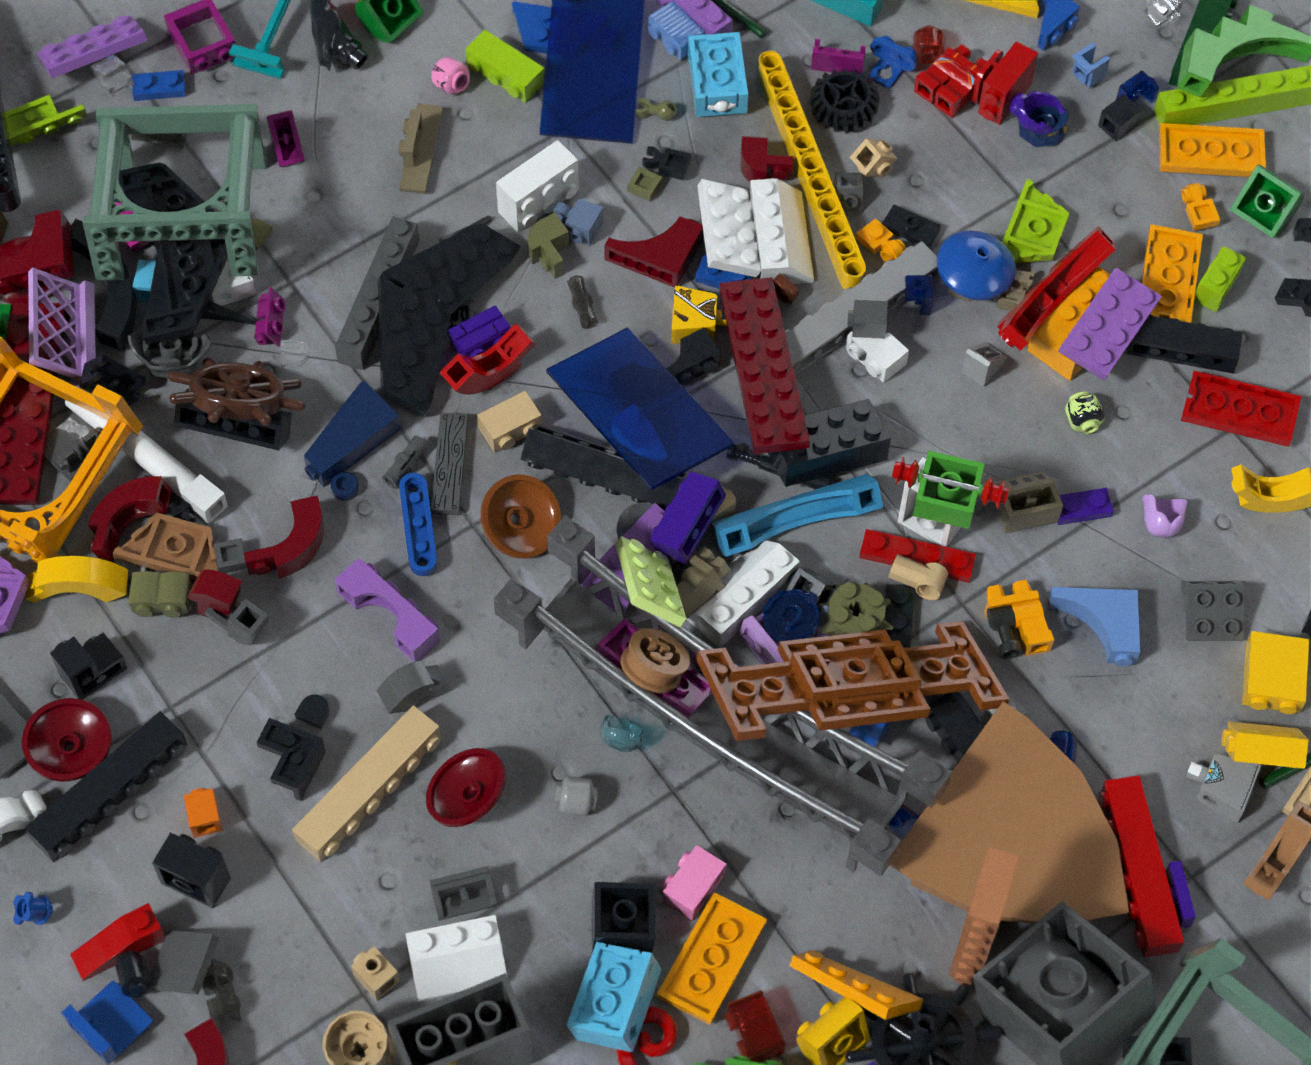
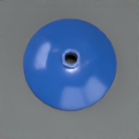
M968 230L951 235L943 242L937 255V268L942 280L951 290L968 299L984 301L1000 297L1011 287L1016 275V264L1010 250L996 237L981 231Z

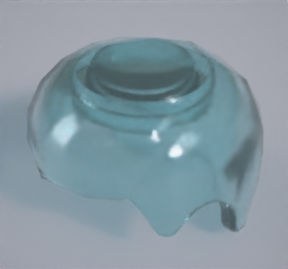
M612 715L605 716L600 734L602 740L610 749L616 752H631L640 747L644 739V729Z

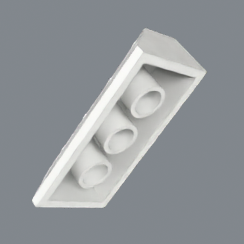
M777 178L751 180L750 199L761 268L760 278L772 277L774 280L781 273L793 284L814 283L802 192Z
M766 540L752 549L743 551L728 565L731 572L721 579L725 588L719 593L716 591L687 620L718 648L723 647L740 631L744 619L751 615L755 617L789 585L788 579L798 569L800 561L780 543Z

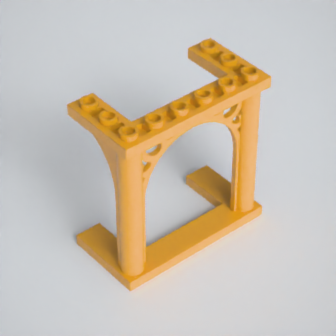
M0 337V404L18 376L108 421L74 478L58 498L42 508L29 512H7L0 510V540L8 543L7 547L15 553L23 555L25 552L32 556L31 560L38 564V561L60 557L58 554L60 548L131 432L138 435L143 425L121 395L98 384L92 394L19 359L6 341ZM53 513V515L48 518L50 523L47 524V521L44 518L45 514ZM35 518L39 521L40 530L35 531L26 526L30 519Z

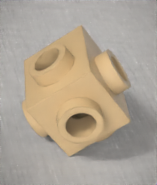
M868 138L861 143L850 157L863 175L879 178L887 175L891 171L893 163L898 159L891 152L893 149L889 143L882 139L874 140Z

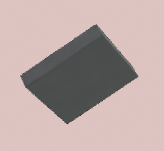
M168 930L150 976L152 981L151 989L198 995L219 937L211 933Z

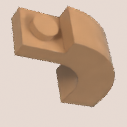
M1299 800L1243 883L1255 894L1262 896L1268 901L1275 894L1311 840V808Z

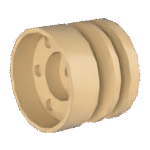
M349 1011L339 1015L329 1024L323 1036V1051L329 1065L395 1064V1050L389 1034L380 1020L368 1012ZM363 1050L366 1056L360 1058L358 1052Z

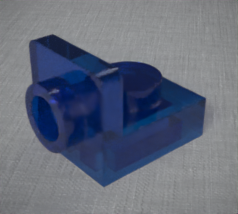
M1141 70L1119 86L1116 99L1124 94L1130 100L1136 102L1143 96L1147 101L1153 103L1156 100L1159 85L1152 77H1149Z
M906 275V300L914 301V305H919V315H930L933 303L932 275Z

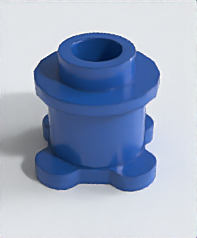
M25 892L23 896L16 895L13 901L15 906L13 920L16 925H22L24 921H33L36 925H43L52 915L53 907L46 895L34 897L32 892Z

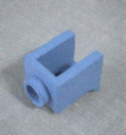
M1094 42L1072 55L1075 59L1073 75L1089 88L1106 78L1110 58L1105 56L1096 63H1093L1097 46Z

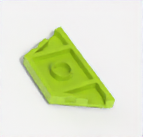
M1026 179L1002 243L1006 245L1013 255L1015 263L1053 260L1070 214L1061 205H1057L1047 193L1041 194L1033 187L1034 182L1030 179Z

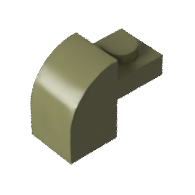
M553 213L536 222L530 229L528 234L529 258L532 264L540 261L542 268L546 272L549 271L554 279L564 275V262L558 252L569 247V234L556 213Z

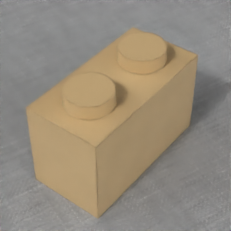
M526 391L477 415L478 428L494 453L500 450H507L517 441L525 438L528 429L533 425H542V415Z

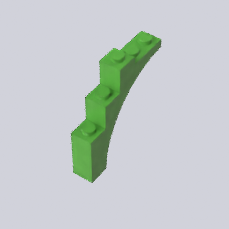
M1249 5L1238 22L1223 16L1212 34L1197 28L1194 30L1184 45L1177 88L1201 98L1212 82L1216 69L1232 59L1251 54H1272L1306 63L1311 56V36L1272 21L1273 13Z

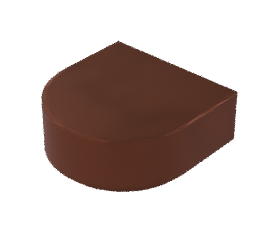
M781 273L774 278L773 282L777 298L784 303L791 304L799 296L797 288Z

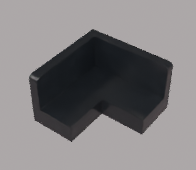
M269 718L256 743L259 748L281 756L270 777L271 783L292 790L295 799L301 801L326 752L323 738Z

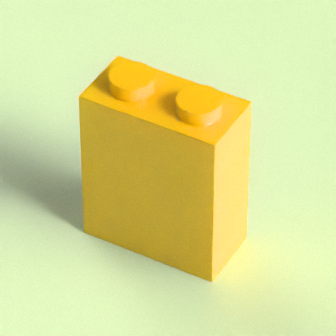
M1251 631L1245 649L1242 705L1250 706L1255 710H1279L1283 714L1300 713L1306 702L1309 639Z
M1228 721L1227 729L1222 731L1221 745L1225 747V751L1235 762L1305 769L1309 739L1298 728Z

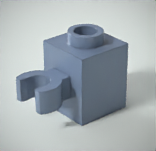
M579 198L573 209L561 202H558L553 209V212L556 213L561 222L565 223L569 238L575 243H583L590 246L603 223V207Z

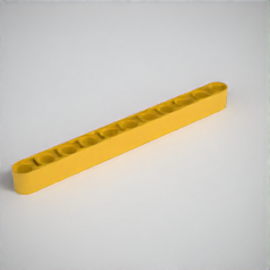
M775 51L763 52L758 62L759 82L789 156H793V167L843 289L853 288L861 283L865 277V262L783 60Z

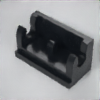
M100 355L84 363L80 388L92 393L98 384L121 395L129 406L141 398V395L135 393V391L145 385L146 377L105 355Z

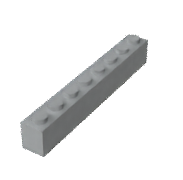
M922 241L914 247L909 246L903 251L901 256L895 260H888L880 270L874 274L866 275L861 283L853 288L845 289L840 297L832 302H826L812 316H805L791 330H785L795 376L847 341L848 334L852 332V327L847 326L848 310H853L854 300L887 301L888 313L940 277L937 268V256Z

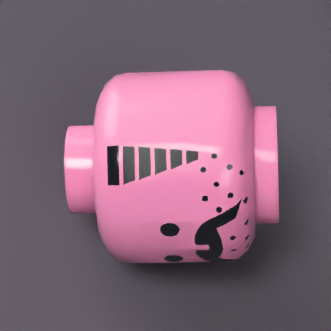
M451 57L440 59L432 69L431 77L433 84L451 95L458 94L465 90L469 84L470 77L467 66Z

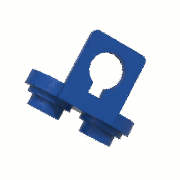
M888 36L876 37L870 44L872 53L880 58V60L870 72L868 78H872L873 82L887 89L893 86L903 70L913 71L918 64L917 53L913 48L908 46L901 47L895 44L893 39ZM887 67L892 68V77L889 79H882L878 76L880 70Z

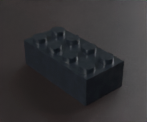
M869 399L805 415L810 448L768 453L784 486L788 487L888 460L891 438Z

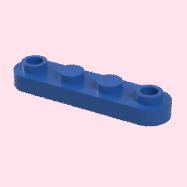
M409 473L403 476L399 483L409 566L414 574L428 576L437 568V555L427 481L421 474ZM412 488L418 489L417 492H410L409 490ZM422 561L428 562L426 566L419 565Z

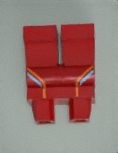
M963 44L954 50L948 47L944 54L939 56L930 68L925 72L921 71L915 77L914 92L931 104L935 101L934 106L953 118L973 97L976 78L987 61L983 58H979L975 63L969 61L971 51ZM924 87L928 88L930 93L926 92ZM944 101L951 104L950 107L946 106L944 104Z

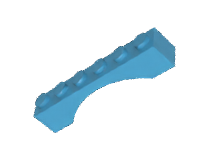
M864 474L712 521L711 526L716 547L726 557L752 549L774 535L801 525L831 518L858 516L883 508V502L878 481L869 474Z

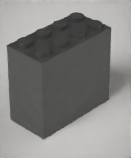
M506 973L387 1021L395 1054L400 1065H529L533 1063L530 1029Z

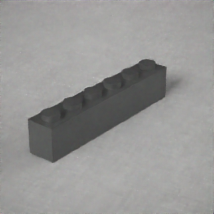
M392 216L336 342L335 350L338 363L364 370L379 335L378 279L383 271L414 255L420 241L417 223Z

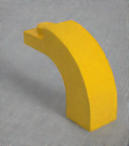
M1242 464L1231 468L1233 475L1231 480L1232 488L1238 495L1240 506L1245 509L1263 513L1290 512L1311 507V468L1309 467L1280 477L1259 476Z
M60 556L38 561L36 571L28 573V578L31 582L26 591L25 599L35 603L58 593L75 592L93 596L107 603L126 595L128 569L110 561L85 556Z

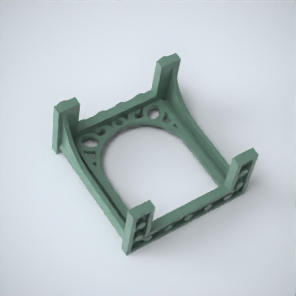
M257 104L97 108L96 119L99 128V140L90 215L83 217V227L96 280H123L124 269L118 242L225 239L231 276H258L259 265L249 206L252 169H265L266 159ZM230 132L225 181L219 191L206 202L182 211L158 212L134 204L123 194L119 186L120 170L135 167L129 134ZM210 208H215V209L220 210L221 212H206V211H207L208 209H210ZM124 211H132V212H133L132 214H121V215H119L120 213H122V212H124Z
M1219 938L1185 954L1179 963L1183 970L1120 1065H1159L1165 1049L1206 986L1304 1062L1302 1065H1311V1038L1228 974V972L1239 968L1246 959V956L1223 938Z

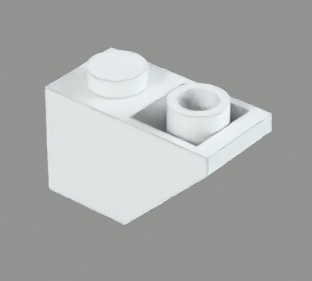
M852 332L847 336L846 349L848 354L854 360H859L871 376L877 377L883 383L907 365L909 350L890 333L885 334V339L852 337Z

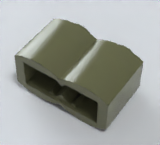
M139 571L132 573L128 602L131 611L141 617H150L152 614L163 613L167 617L176 618L180 615L188 614L190 599L187 596L192 588L190 575L182 572L157 573Z

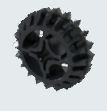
M845 68L841 72L833 69L831 75L825 72L822 78H817L815 85L811 89L810 104L812 115H816L817 122H824L825 128L833 126L834 132L838 128L843 129L844 133L850 128L856 132L858 126L865 129L867 122L872 123L874 115L878 112L880 101L877 86L873 85L872 78L865 79L864 72L859 75L856 74L855 68L851 72H846Z

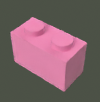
M698 845L694 847L691 853L689 851L684 853L678 863L679 870L674 876L670 874L661 888L663 890V902L692 921L726 874V863Z

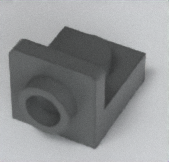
M835 173L836 193L843 211H862L863 182L861 173Z

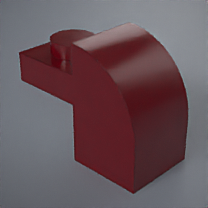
M742 136L740 168L743 176L749 182L751 180L776 178L779 180H792L793 156L767 155L768 138Z
M202 570L187 598L198 603L197 613L205 616V611L208 607L229 616L241 593L242 581L219 571Z

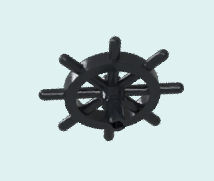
M906 973L903 976L905 991L923 999L920 1010L911 1012L914 1028L911 1030L897 1021L907 1014L883 1019L860 1006L863 1009L864 1015L875 1021L871 1036V1047L848 1051L845 1059L848 1063L874 1060L876 1065H894L888 1057L909 1054L902 1065H917L919 1062L922 1065H935L934 1059L944 1065H974L977 1042L998 1039L1002 1036L1003 1031L998 1026L975 1030L971 1019L960 1007L970 992L968 984L963 983L959 985L951 998L947 999L936 994L918 993L914 975ZM923 1012L936 1013L938 1016L934 1020L933 1017L923 1014ZM949 1020L959 1030V1033L938 1036ZM888 1030L905 1040V1042L884 1045ZM964 1044V1050L960 1059L942 1049Z

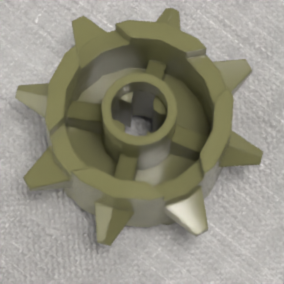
M847 582L843 585L837 584L836 591L829 603H819L818 608L828 614L827 623L820 629L822 635H841L877 630H893L894 627L884 620L885 610L891 604L890 599H884L881 592L869 587L868 583L852 584Z

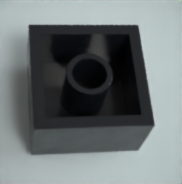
M170 832L152 862L160 883L214 908L231 879L223 854L214 847L207 846L203 848L197 845V842L186 834L178 836Z
M594 882L592 893V953L596 942L607 944V946L614 945L638 950L641 953L642 951L653 953L656 940L655 884Z

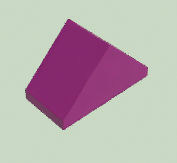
M288 110L267 115L270 137L279 167L305 161L293 111Z

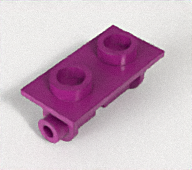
M269 287L268 294H262L258 299L257 318L259 320L265 318V320L256 321L254 338L259 345H265L267 341H272L279 347L281 335L283 334V313L286 305L283 297L272 287Z

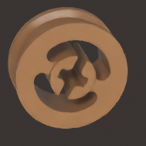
M645 628L636 631L632 635L629 646L621 655L620 663L627 677L638 686L656 693H668L678 687L681 675L687 671L690 665V657L686 648L670 634L657 629Z

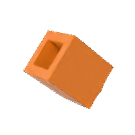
M198 788L192 790L190 794L183 795L189 827L194 838L223 831L213 788Z

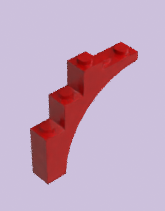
M1099 226L1052 266L1049 274L1028 291L1024 299L999 321L997 327L1000 330L998 334L1011 348L1017 347L1021 351L1028 345L1036 330L1052 311L1098 265L1116 250V244Z

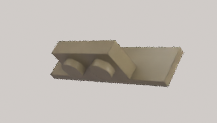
M417 103L416 109H411L409 119L404 120L403 134H405V139L400 140L398 150L399 156H403L404 164L399 187L400 191L426 194L443 106Z

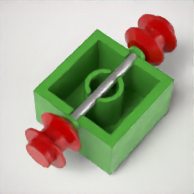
M929 450L924 469L920 470V473V466L917 460L910 465L905 463L904 457H902L901 462L895 461L892 478L897 479L896 485L902 480L907 482L908 488L915 485L918 478L920 485L913 516L966 529L970 528L977 496L980 497L982 493L981 500L983 505L986 506L989 501L995 502L998 509L999 504H1006L1009 488L1004 487L1005 481L1000 485H995L992 478H989L985 482L984 488H982L983 485L980 483L985 463Z

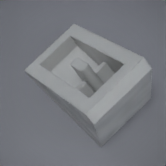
M986 342L970 347L965 353L961 373L984 387L1008 356Z

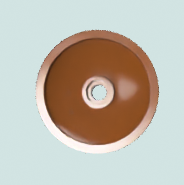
M511 475L497 481L487 491L481 505V524L489 542L501 553L518 559L531 558L545 552L548 549L547 535L561 520L559 503L554 493L545 483L529 475ZM511 515L516 516V524L511 521Z

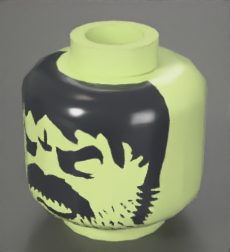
M1085 391L1072 395L1065 406L1070 426L1076 432H1083L1084 434L1094 433L1105 419L1099 398Z

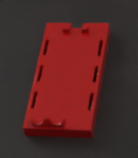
M1193 371L1188 394L1193 395V397L1186 398L1181 421L1287 447L1290 446L1302 396Z

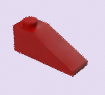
M147 903L119 917L70 955L82 981H85L116 966L117 959L122 953L127 951L142 953L164 942L165 935L150 904Z

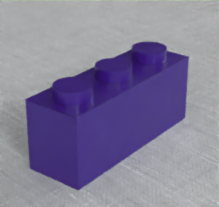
M692 471L689 472L686 479L681 482L672 503L666 507L665 514L660 523L652 531L650 542L656 551H660L668 558L686 564L726 497L718 480Z

